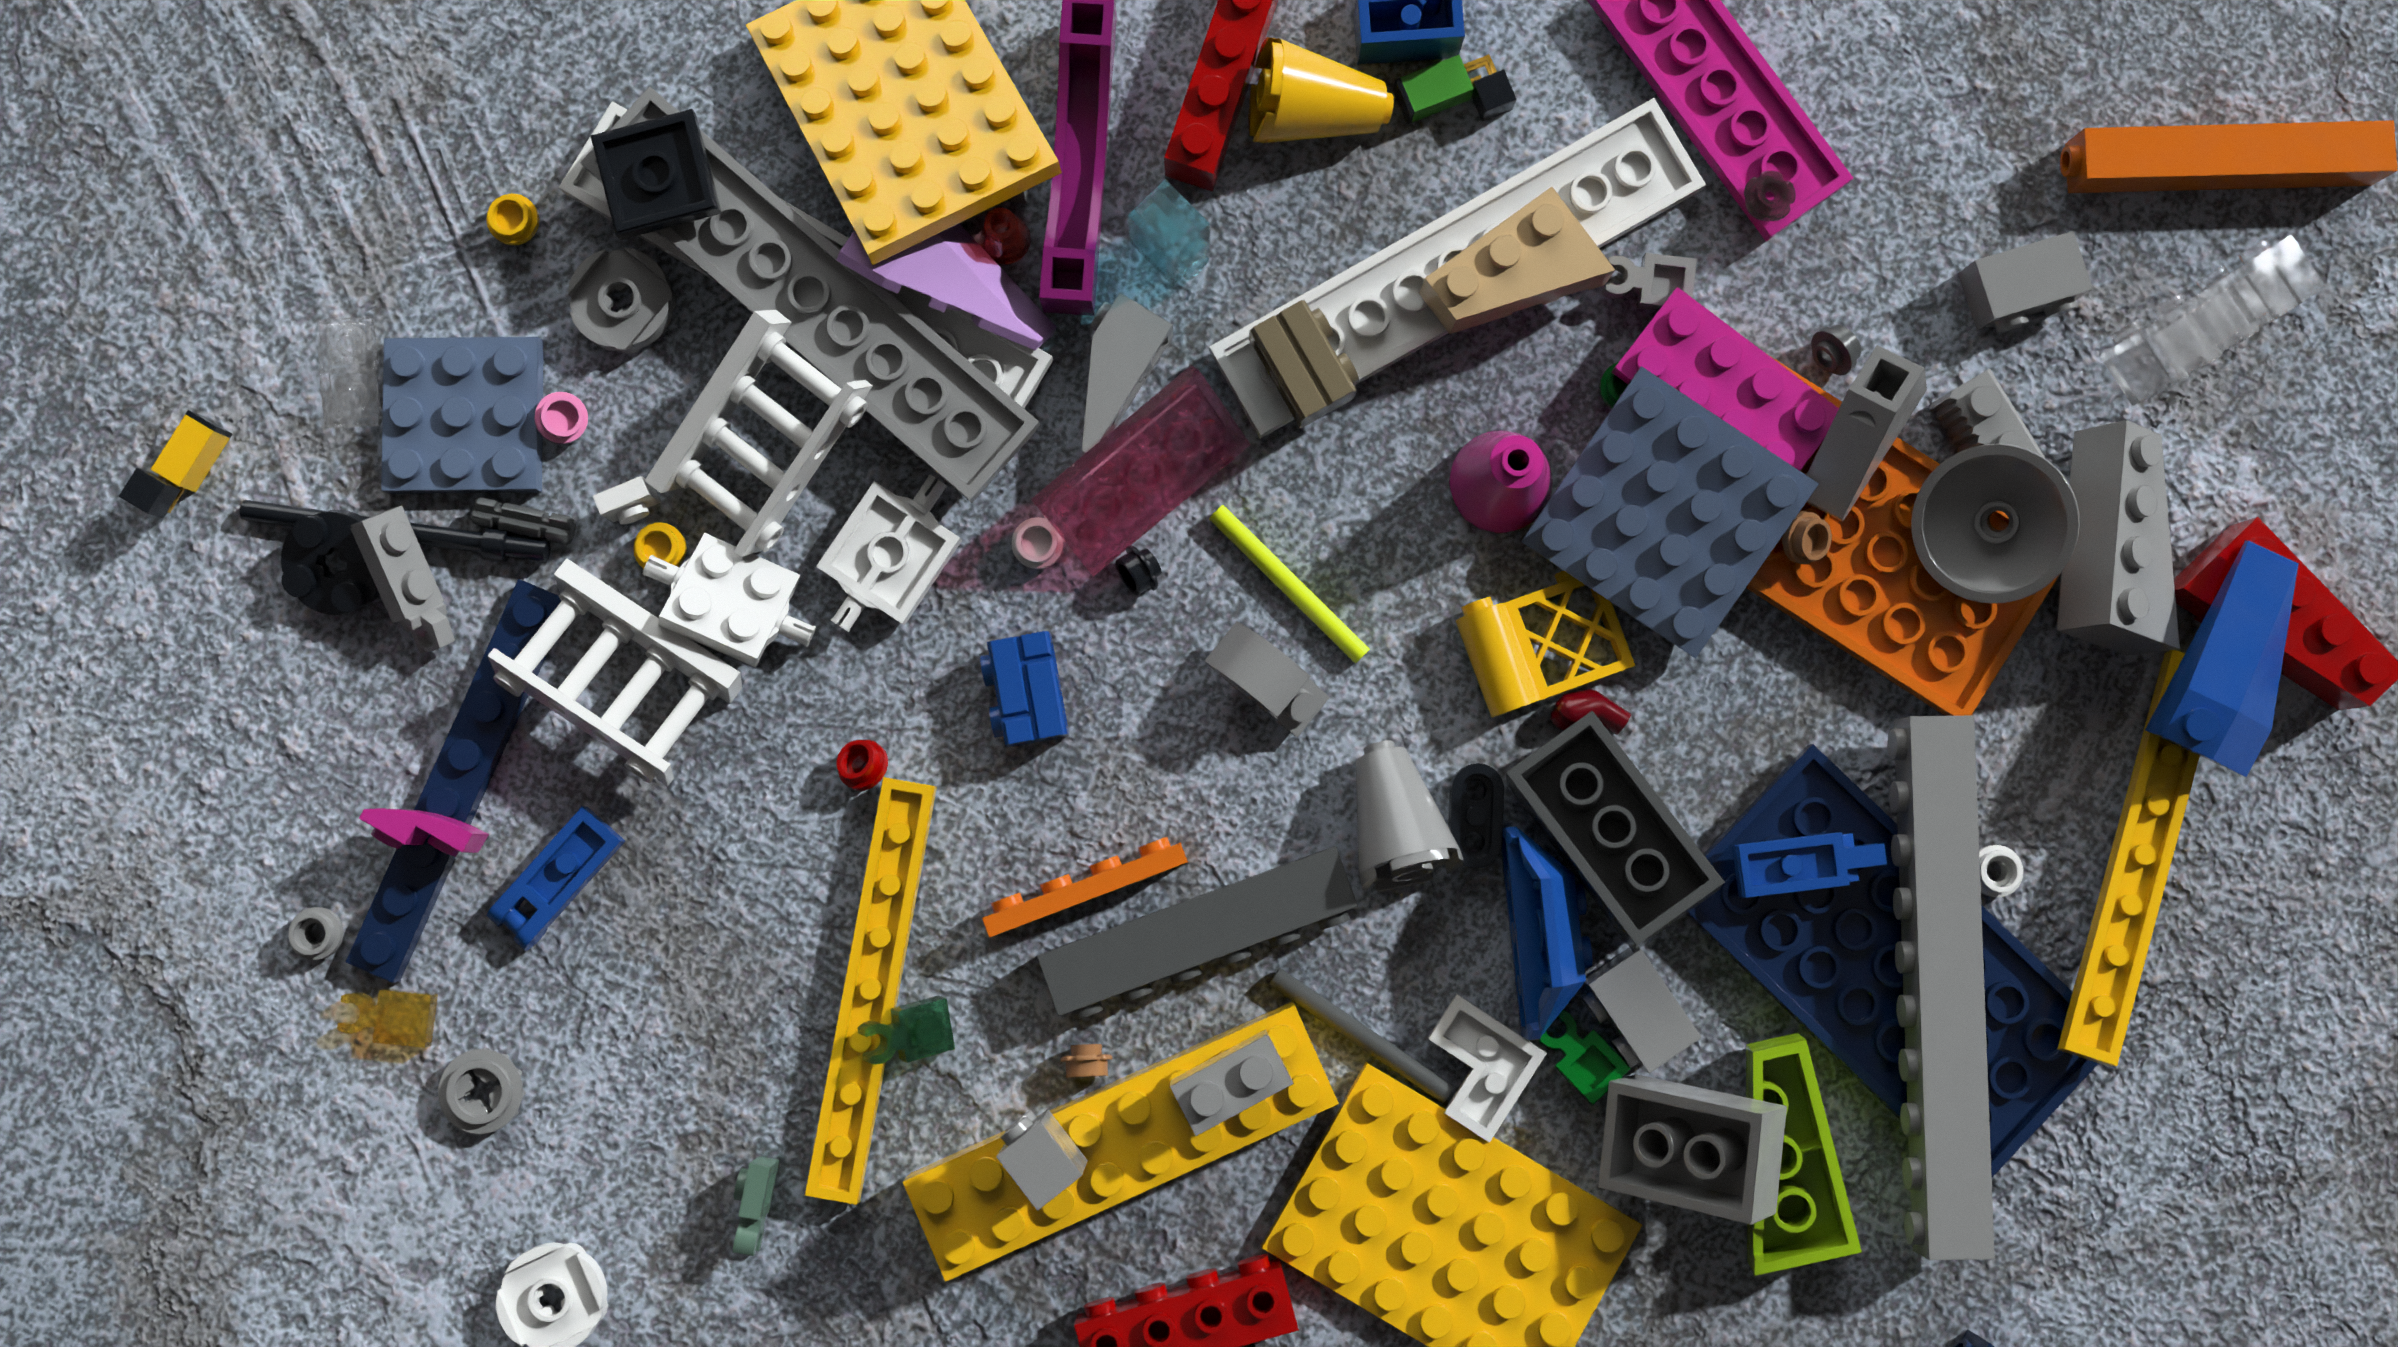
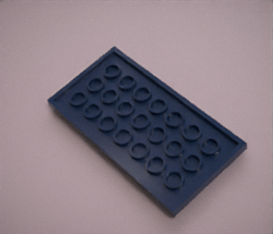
M1810 744L1797 755L1704 853V856L1725 883L1719 891L1686 915L1900 1120L1901 1106L1903 1103H1907V1081L1901 1079L1898 1064L1900 1050L1905 1049V1027L1900 1026L1897 1018V1000L1899 995H1903V973L1897 971L1895 964V947L1898 941H1902L1901 920L1896 919L1893 910V894L1896 888H1900L1899 866L1894 865L1891 855V842L1893 836L1898 834V824L1814 744ZM1842 832V834L1853 833L1854 846L1884 843L1887 865L1858 868L1859 881L1849 882L1850 885L1739 898L1732 845ZM1981 905L1991 1175L1993 1177L2099 1063L2057 1050L2073 992Z

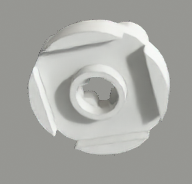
M545 1243L524 1252L510 1263L505 1271L506 1275L502 1279L501 1289L497 1291L496 1311L499 1322L509 1338L520 1346L525 1344L529 1347H576L594 1332L600 1320L607 1313L608 1308L607 1284L601 1268L586 1253L583 1247L575 1243ZM545 1284H552L555 1289L563 1291L565 1298L561 1300V1311L556 1312L552 1305L545 1307L541 1305L539 1298L546 1293Z

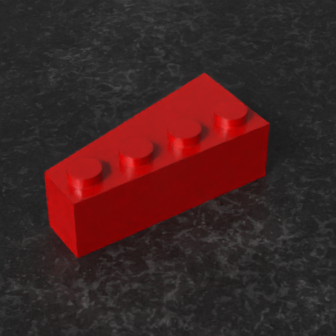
M2259 517L2230 525L2174 578L2176 604L2196 616L2195 620L2202 623L2245 540L2262 546L2299 563L2283 657L2282 675L2337 710L2369 707L2398 680V660Z

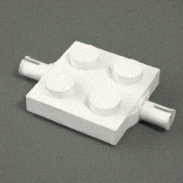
M929 474L927 480L912 500L908 497L893 494L875 481L872 483L816 566L838 581L845 593L848 594L834 617L831 618L832 622L849 632L866 606L870 609L885 612L905 626L962 542L959 536L940 525L930 512L942 492L948 487L947 485Z
M707 533L703 534L693 555L680 568L654 555H651L646 562L642 573L644 576L671 586L670 597L659 615L658 625L756 668L766 646L774 641L779 634L808 647L814 635L816 626L809 625L788 615L789 601L798 586L800 574L754 554L740 557L734 552L736 546Z

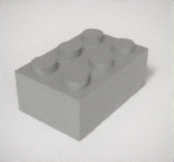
M1638 1074L1609 1081L1598 1187L1752 1225L1776 1214L1787 1106Z

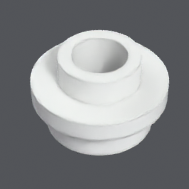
M1989 845L1979 849L1981 893L1989 897H2005L2012 894L2019 887L2023 878V866L2018 855L2011 849L2001 845ZM1993 861L1998 863L2001 868V875L1996 881L1991 880L1987 875V867Z

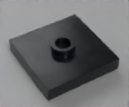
M693 109L590 136L615 234L620 240L722 213L697 115Z

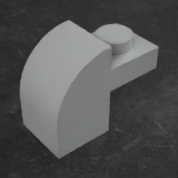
M1238 621L1235 622L1205 659V662L1232 687L1257 703L1283 728L1297 738L1330 698L1310 679L1311 676L1266 639Z

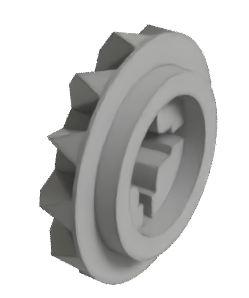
M489 1048L474 1049L460 1054L448 1064L439 1082L438 1097L444 1115L454 1126L468 1133L486 1134L503 1128L519 1114L518 1109L522 1098L526 1094L522 1086V1071L515 1067L507 1054H502ZM477 1076L480 1077L483 1083L498 1080L500 1082V1085L495 1087L496 1090L489 1094L491 1101L489 1105H487L483 1098L471 1099L466 1102L464 1100V1097L470 1095L471 1091L477 1087L475 1080Z

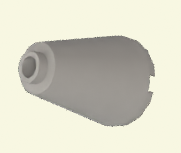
M1391 740L1380 741L1366 746L1363 749L1364 755L1356 760L1358 871L1362 890L1367 891L1373 882L1377 891L1404 888L1433 880L1431 873L1433 869L1444 864L1447 874L1461 867L1464 861L1462 851L1405 747H1395L1394 742Z

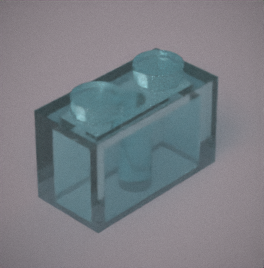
M1166 179L1128 214L1131 244L1172 286L1182 277L1187 281L1193 279L1207 265L1209 258L1206 254L1210 250V223Z

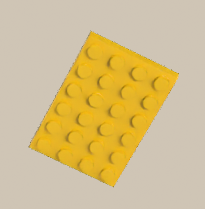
M796 0L745 24L872 266L1062 173L1057 157L965 0Z
M1365 1062L1261 1244L1262 1249L1428 1347H1575L1640 1231L1642 1224L1494 1136L1490 1143L1446 1115L1444 1113L1446 1109L1443 1106Z

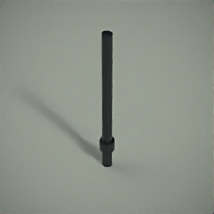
M243 500L240 506V518L242 520L294 527V524L301 518L325 512L324 510ZM410 523L419 545L481 553L484 559L504 562L509 557L547 562L550 556V542L512 537L511 532L487 528L483 533Z

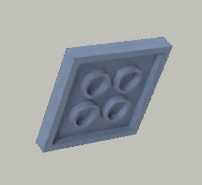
M539 337L384 338L381 491L387 494L542 492L543 436L536 428L534 415L537 405L543 399L544 341Z

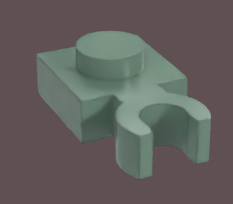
M759 1156L749 1163L748 1169L741 1168L734 1190V1200L741 1201L738 1214L740 1222L734 1239L733 1253L754 1256L755 1251H760L764 1235L765 1218L770 1210L780 1160Z

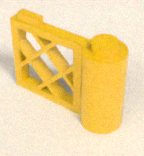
M1561 571L1555 574L1558 584L1496 605H1493L1491 597H1486L1462 606L1461 609L1464 616L1455 620L1491 718L1634 667V660L1612 602L1591 589L1596 607L1590 621L1565 609L1572 591L1586 585L1567 572ZM1562 594L1558 604L1546 600ZM1535 604L1553 613L1543 637L1525 628L1519 609ZM1561 617L1586 629L1576 653L1551 642ZM1600 617L1602 618L1605 628L1598 625ZM1593 633L1611 642L1617 662L1601 666L1583 657ZM1531 642L1539 646L1536 654ZM1546 650L1571 661L1564 680L1548 687L1540 668ZM1579 666H1582L1590 670L1589 672L1575 676Z

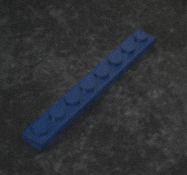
M521 579L517 580L414 810L440 814L471 825L529 696L523 691L517 697L501 687L493 679L496 673L489 661L488 655L495 648L514 660L559 605L561 600L558 595ZM547 654L532 671L536 676H538ZM430 834L423 845L403 844L400 849H396L345 961L346 963L392 983L401 981L456 859L455 856L446 854L427 842L431 836Z

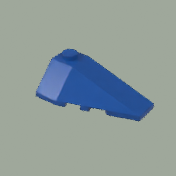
M2245 540L2145 731L2247 777L2272 731L2299 563Z

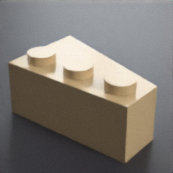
M1550 187L1428 275L1423 281L1419 294L1447 332L1452 334L1512 315L1513 312L1541 303L1544 305L1557 301L1563 296L1604 286L1615 269L1555 189Z

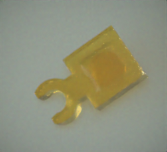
M381 989L378 993L377 1003H375L371 996L362 992L344 994L341 996V1002L357 1005L360 1010V1017L356 1022L346 1021L338 1023L337 1030L352 1034L374 1027L372 1043L422 1048L432 1046L438 994Z

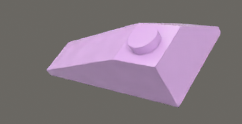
M960 223L873 266L853 231L836 261L877 285L895 293H899L903 285L929 296L928 306L943 313L946 308L957 311L964 310L973 314L971 317L972 321L976 326L1033 350H1037L1051 338L1057 328Z

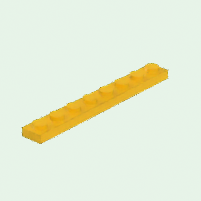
M2170 650L2164 653L2057 1050L2108 1067H2117L2200 757L2145 731L2185 653L2177 650Z
M883 777L805 1196L857 1205L861 1199L936 796V786Z

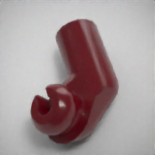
M1588 689L1564 694L1556 701V708L1552 710L1550 718L1558 729L1564 731L1593 711L1605 728L1618 735L1629 721L1631 713L1600 692Z

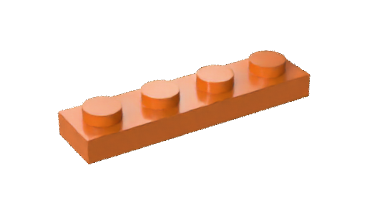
M1164 837L1138 847L1141 858L1121 864L1120 858L1117 855L1090 865L1089 868L1092 876L1072 883L1070 875L1067 874L1040 884L1043 893L1041 896L1023 902L1019 892L990 903L994 913L982 918L989 938L1188 863L1182 844L1180 842L1171 846L1168 837Z

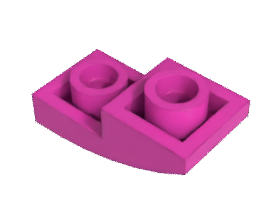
M364 809L359 817L360 820L374 827L371 832L374 838L396 849H400L403 844L423 845L430 834L431 836L427 841L430 845L456 857L459 851L462 853H479L489 836L488 833L457 819L419 810Z

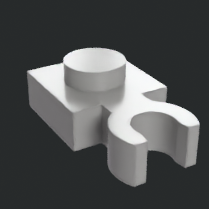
M1645 253L1642 257L1641 267L1635 266L1630 259L1624 256L1608 258L1614 269L1622 273L1624 283L1620 285L1606 284L1602 289V295L1607 298L1619 299L1626 296L1629 292L1638 293L1637 308L1659 310L1677 287L1693 298L1697 259Z

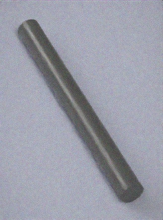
M1279 968L1270 980L1269 986L1442 1104L1451 1094L1454 1088L1452 1084L1283 969Z

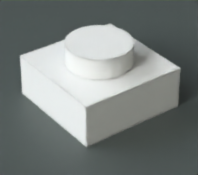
M642 476L593 495L600 515L612 522L619 520L621 525L630 524L645 518L650 514L648 508L661 503L656 489L648 484Z

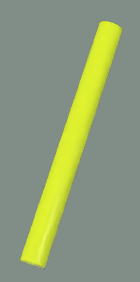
M1224 505L1212 514L1209 520L1355 664L1370 650Z

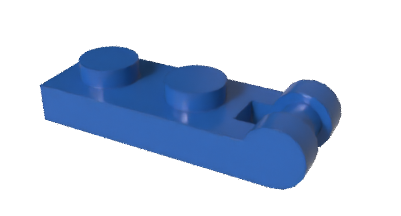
M582 806L494 903L486 916L498 927L504 924L515 934L513 941L523 950H529L544 936L548 927L626 841L589 807ZM525 899L538 909L530 919L519 910L521 903Z

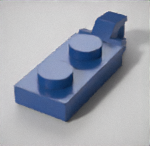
M1842 832L1732 845L1739 898L1850 885L1849 882L1859 881L1858 868L1887 865L1884 843L1854 846L1853 833L1842 834Z

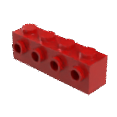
M1267 1254L1243 1259L1237 1262L1239 1270L1218 1275L1216 1268L1195 1272L1186 1277L1187 1284L1167 1289L1165 1283L1151 1284L1137 1289L1134 1292L1135 1299L1115 1304L1114 1297L1094 1300L1083 1306L1084 1313L1077 1314L1074 1323L1080 1347H1241L1299 1331L1281 1261L1279 1258L1269 1261Z

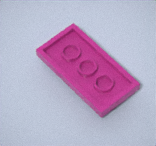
M1679 287L1672 292L1611 371L1626 384H1629L1641 366L1799 471L1824 440L1839 410L1838 407Z

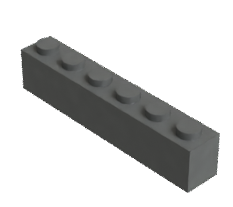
M1333 846L1043 952L1037 958L1058 1016L1071 1012L1073 1021L1102 1011L1103 1008L1100 1001L1120 994L1123 1003L1152 993L1150 983L1170 976L1172 984H1177L1202 974L1199 965L1219 958L1221 965L1226 966L1252 956L1249 946L1269 940L1271 948H1275L1301 938L1298 928L1318 921L1320 930H1324L1350 920L1347 910L1358 907L1337 847Z

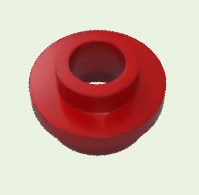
M854 740L847 743L839 752L836 761L839 777L846 786L856 791H865L873 788L882 780L887 771L888 756L886 751L872 740Z

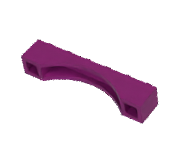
M1062 0L1054 154L1059 161L1062 173L1052 178L1043 244L1039 299L1045 313L1094 316L1117 24L1115 0Z

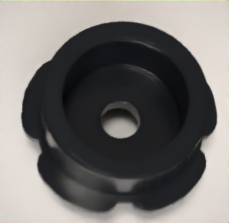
M1128 546L1126 548L1127 554L1115 561L1117 572L1123 583L1135 595H1139L1146 590H1156L1158 588L1157 577L1162 573L1157 559L1146 548L1139 552L1136 547Z

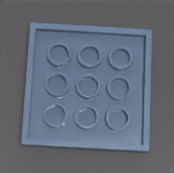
M1641 366L1521 542L1696 659L1819 483Z

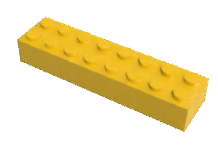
M1293 1001L1049 1110L1088 1161L1083 1175L1038 1211L996 1158L1005 1144L1000 1137L1006 1131L911 1172L903 1181V1185L946 1282L1334 1107L1339 1103ZM1266 1029L1294 1084L1195 1136L1170 1088V1081Z

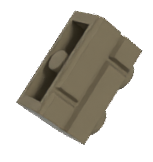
M1305 300L1293 304L1276 316L1266 319L1249 330L1251 345L1299 428L1309 425L1325 414L1350 402L1357 391L1353 383L1359 381L1358 373L1349 357L1345 353L1337 356L1330 345L1328 338L1333 336V331L1327 318L1319 308L1311 312Z

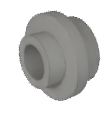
M322 907L308 908L298 913L292 920L288 931L292 949L299 956L309 960L324 959L334 954L340 947L344 934L343 925L339 917L333 911ZM317 923L325 930L324 939L320 943L315 942L311 936L312 928Z

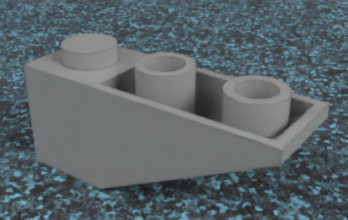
M1877 345L1848 389L1807 472V476L1819 483V485L1806 503L1842 522L1844 521L1927 391L1924 367Z

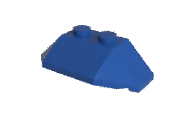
M1505 827L1502 834L1501 856L1521 1036L1525 1039L1536 1040L1541 1038L1585 983V968L1592 967L1593 959L1590 939L1588 936H1581L1579 915H1586V895L1584 886L1581 883L1575 884L1574 873L1517 827Z

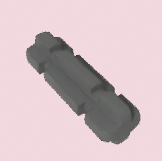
M482 497L475 501L471 514L472 522L480 527L491 529L498 527L499 530L541 540L546 536V540L564 545L572 542L576 531V520L570 516L552 513L549 516V513L510 503H504L502 506V503L496 500Z

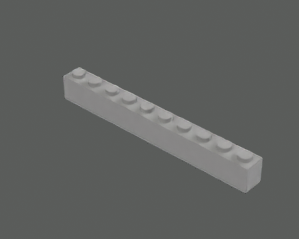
M1974 715L1908 716L1894 719V728L1890 729L1887 740L1888 754L1891 760H1895L1896 781H1893L1890 785L1889 801L1892 812L1897 813L1898 834L1893 836L1891 842L1892 860L1895 866H1899L1900 888H1896L1893 894V910L1896 919L1901 920L1902 941L1897 942L1895 947L1896 968L1899 973H1903V995H1899L1897 1000V1018L1900 1026L1905 1027V1049L1900 1050L1898 1064L1901 1079L1907 1081V1103H1903L1901 1106L1900 1120L1903 1133L1909 1139V1157H1905L1903 1160L1902 1175L1904 1185L1907 1190H1910L1911 1212H1906L1904 1231L1908 1244L1912 1245V1251L1928 1260L1995 1259Z

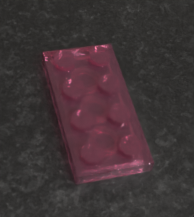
M1191 365L1031 498V501L1086 570L1094 577L1124 552L1128 546L1136 542L1251 444L1202 373Z

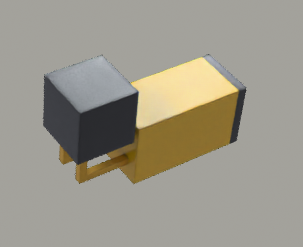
M188 410L150 469L159 474V476L137 467L119 494V497L145 513L163 519L166 512L171 513L185 489L193 492L198 490L233 434L206 417Z

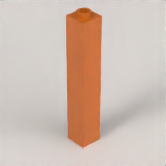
M2394 120L2084 128L2065 143L2060 157L2061 174L2067 177L2068 193L2372 186L2398 171Z

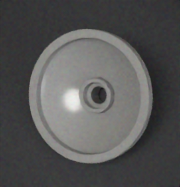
M2009 444L1975 446L1946 459L1923 483L1914 503L1911 520L1913 543L1918 557L1928 573L1950 592L1968 600L1982 603H2006L2020 600L2035 594L2050 584L2062 572L2072 557L2080 527L2079 509L2075 494L2064 475L2041 455L2023 447ZM2002 511L2008 516L2009 525L2006 529L1997 530L1991 525L1990 516L1993 512Z

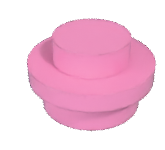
M554 392L545 396L539 402L535 410L534 420L537 430L545 439L556 444H567L577 440L584 433L588 424V413L582 401L576 396L567 392Z

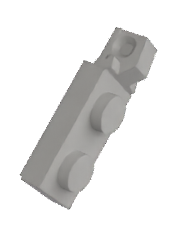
M403 506L389 509L351 525L352 528L350 529L392 623L400 622L406 632L411 631L420 653L434 651L454 642L455 639L448 618L445 616L447 614L446 605L443 603V597Z

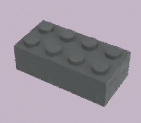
M1593 711L1506 772V784L1633 952L1715 894L1725 883Z

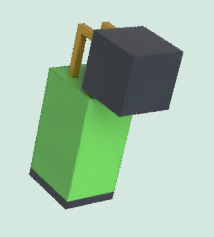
M1490 54L1463 64L1460 55H1456L1395 79L1393 87L1394 95L1407 125L1469 101L1471 97L1483 122L1513 110L1517 100L1505 70L1496 71ZM1485 66L1488 76L1482 78L1479 75L1471 79L1469 78L1467 73Z

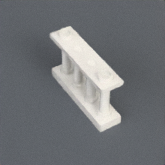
M777 310L753 312L645 479L648 484L660 493L691 487L743 528L746 533L734 549V552L740 557L760 551L767 552L777 543L784 531V528L780 525L845 427H852L862 417L868 407V403L864 399L873 387L868 381L859 380L846 382L841 389L785 345L786 338L783 335L792 322ZM765 363H775L829 406L814 431L757 387L758 381L755 378ZM745 404L801 448L786 473L730 430L731 423L728 419L737 405ZM717 445L774 490L758 514L703 471L704 465L701 463V460L710 447L713 448Z
M566 558L554 573L559 592L561 593L559 595L561 602L514 660L493 648L488 655L489 661L496 673L493 679L501 687L517 697L524 691L627 759V762L624 764L625 767L641 780L651 783L656 778L666 786H669L674 776L671 764L665 761L663 757L708 699L714 700L718 696L731 704L742 689L741 673L691 639L659 626V618ZM589 611L604 621L602 623L604 631L559 688L556 689L533 674L532 671L578 614L585 615ZM632 639L647 649L645 655L648 658L600 718L577 703L576 700L621 642L627 644ZM673 668H676L690 677L688 683L691 687L644 747L619 729L664 671L671 672Z

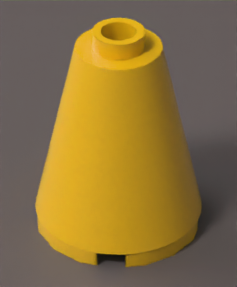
M1266 37L1262 43L1255 64V68L1262 69L1258 84H1251L1249 98L1250 136H1255L1252 141L1273 143L1377 133L1382 124L1389 123L1393 112L1394 96L1393 93L1387 92V86L1384 81L1280 38Z

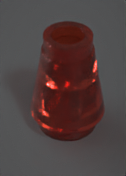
M1006 208L991 210L987 214L981 230V247L996 263L1011 264L1024 257L1031 243L1030 231L1025 222ZM1001 228H1008L1004 233H996Z

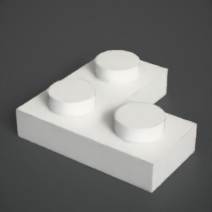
M1456 993L1428 1037L1429 1040L1472 1067L1445 1108L1444 1113L1490 1143L1547 1053Z

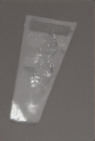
M2292 235L2274 245H2271L2267 238L2261 240L2238 255L2243 264L2231 272L2227 270L2225 265H2222L2196 281L2195 283L2200 291L2188 299L2185 298L2182 292H2179L2153 308L2158 318L2143 326L2138 318L2110 335L2115 345L2100 353L2099 356L2132 406L2177 385L2188 378L2190 373L2223 355L2222 352L2260 330L2259 326L2262 324L2264 326L2276 320L2326 287Z

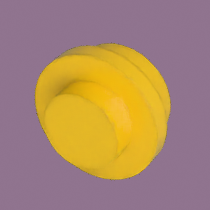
M514 193L496 198L491 203L486 216V223L490 233L501 243L514 246L529 241L537 232L540 220L535 205L525 196Z
M662 522L652 523L641 529L633 545L635 559L643 569L651 555L679 567L684 561L687 550L686 541L682 533L674 526Z

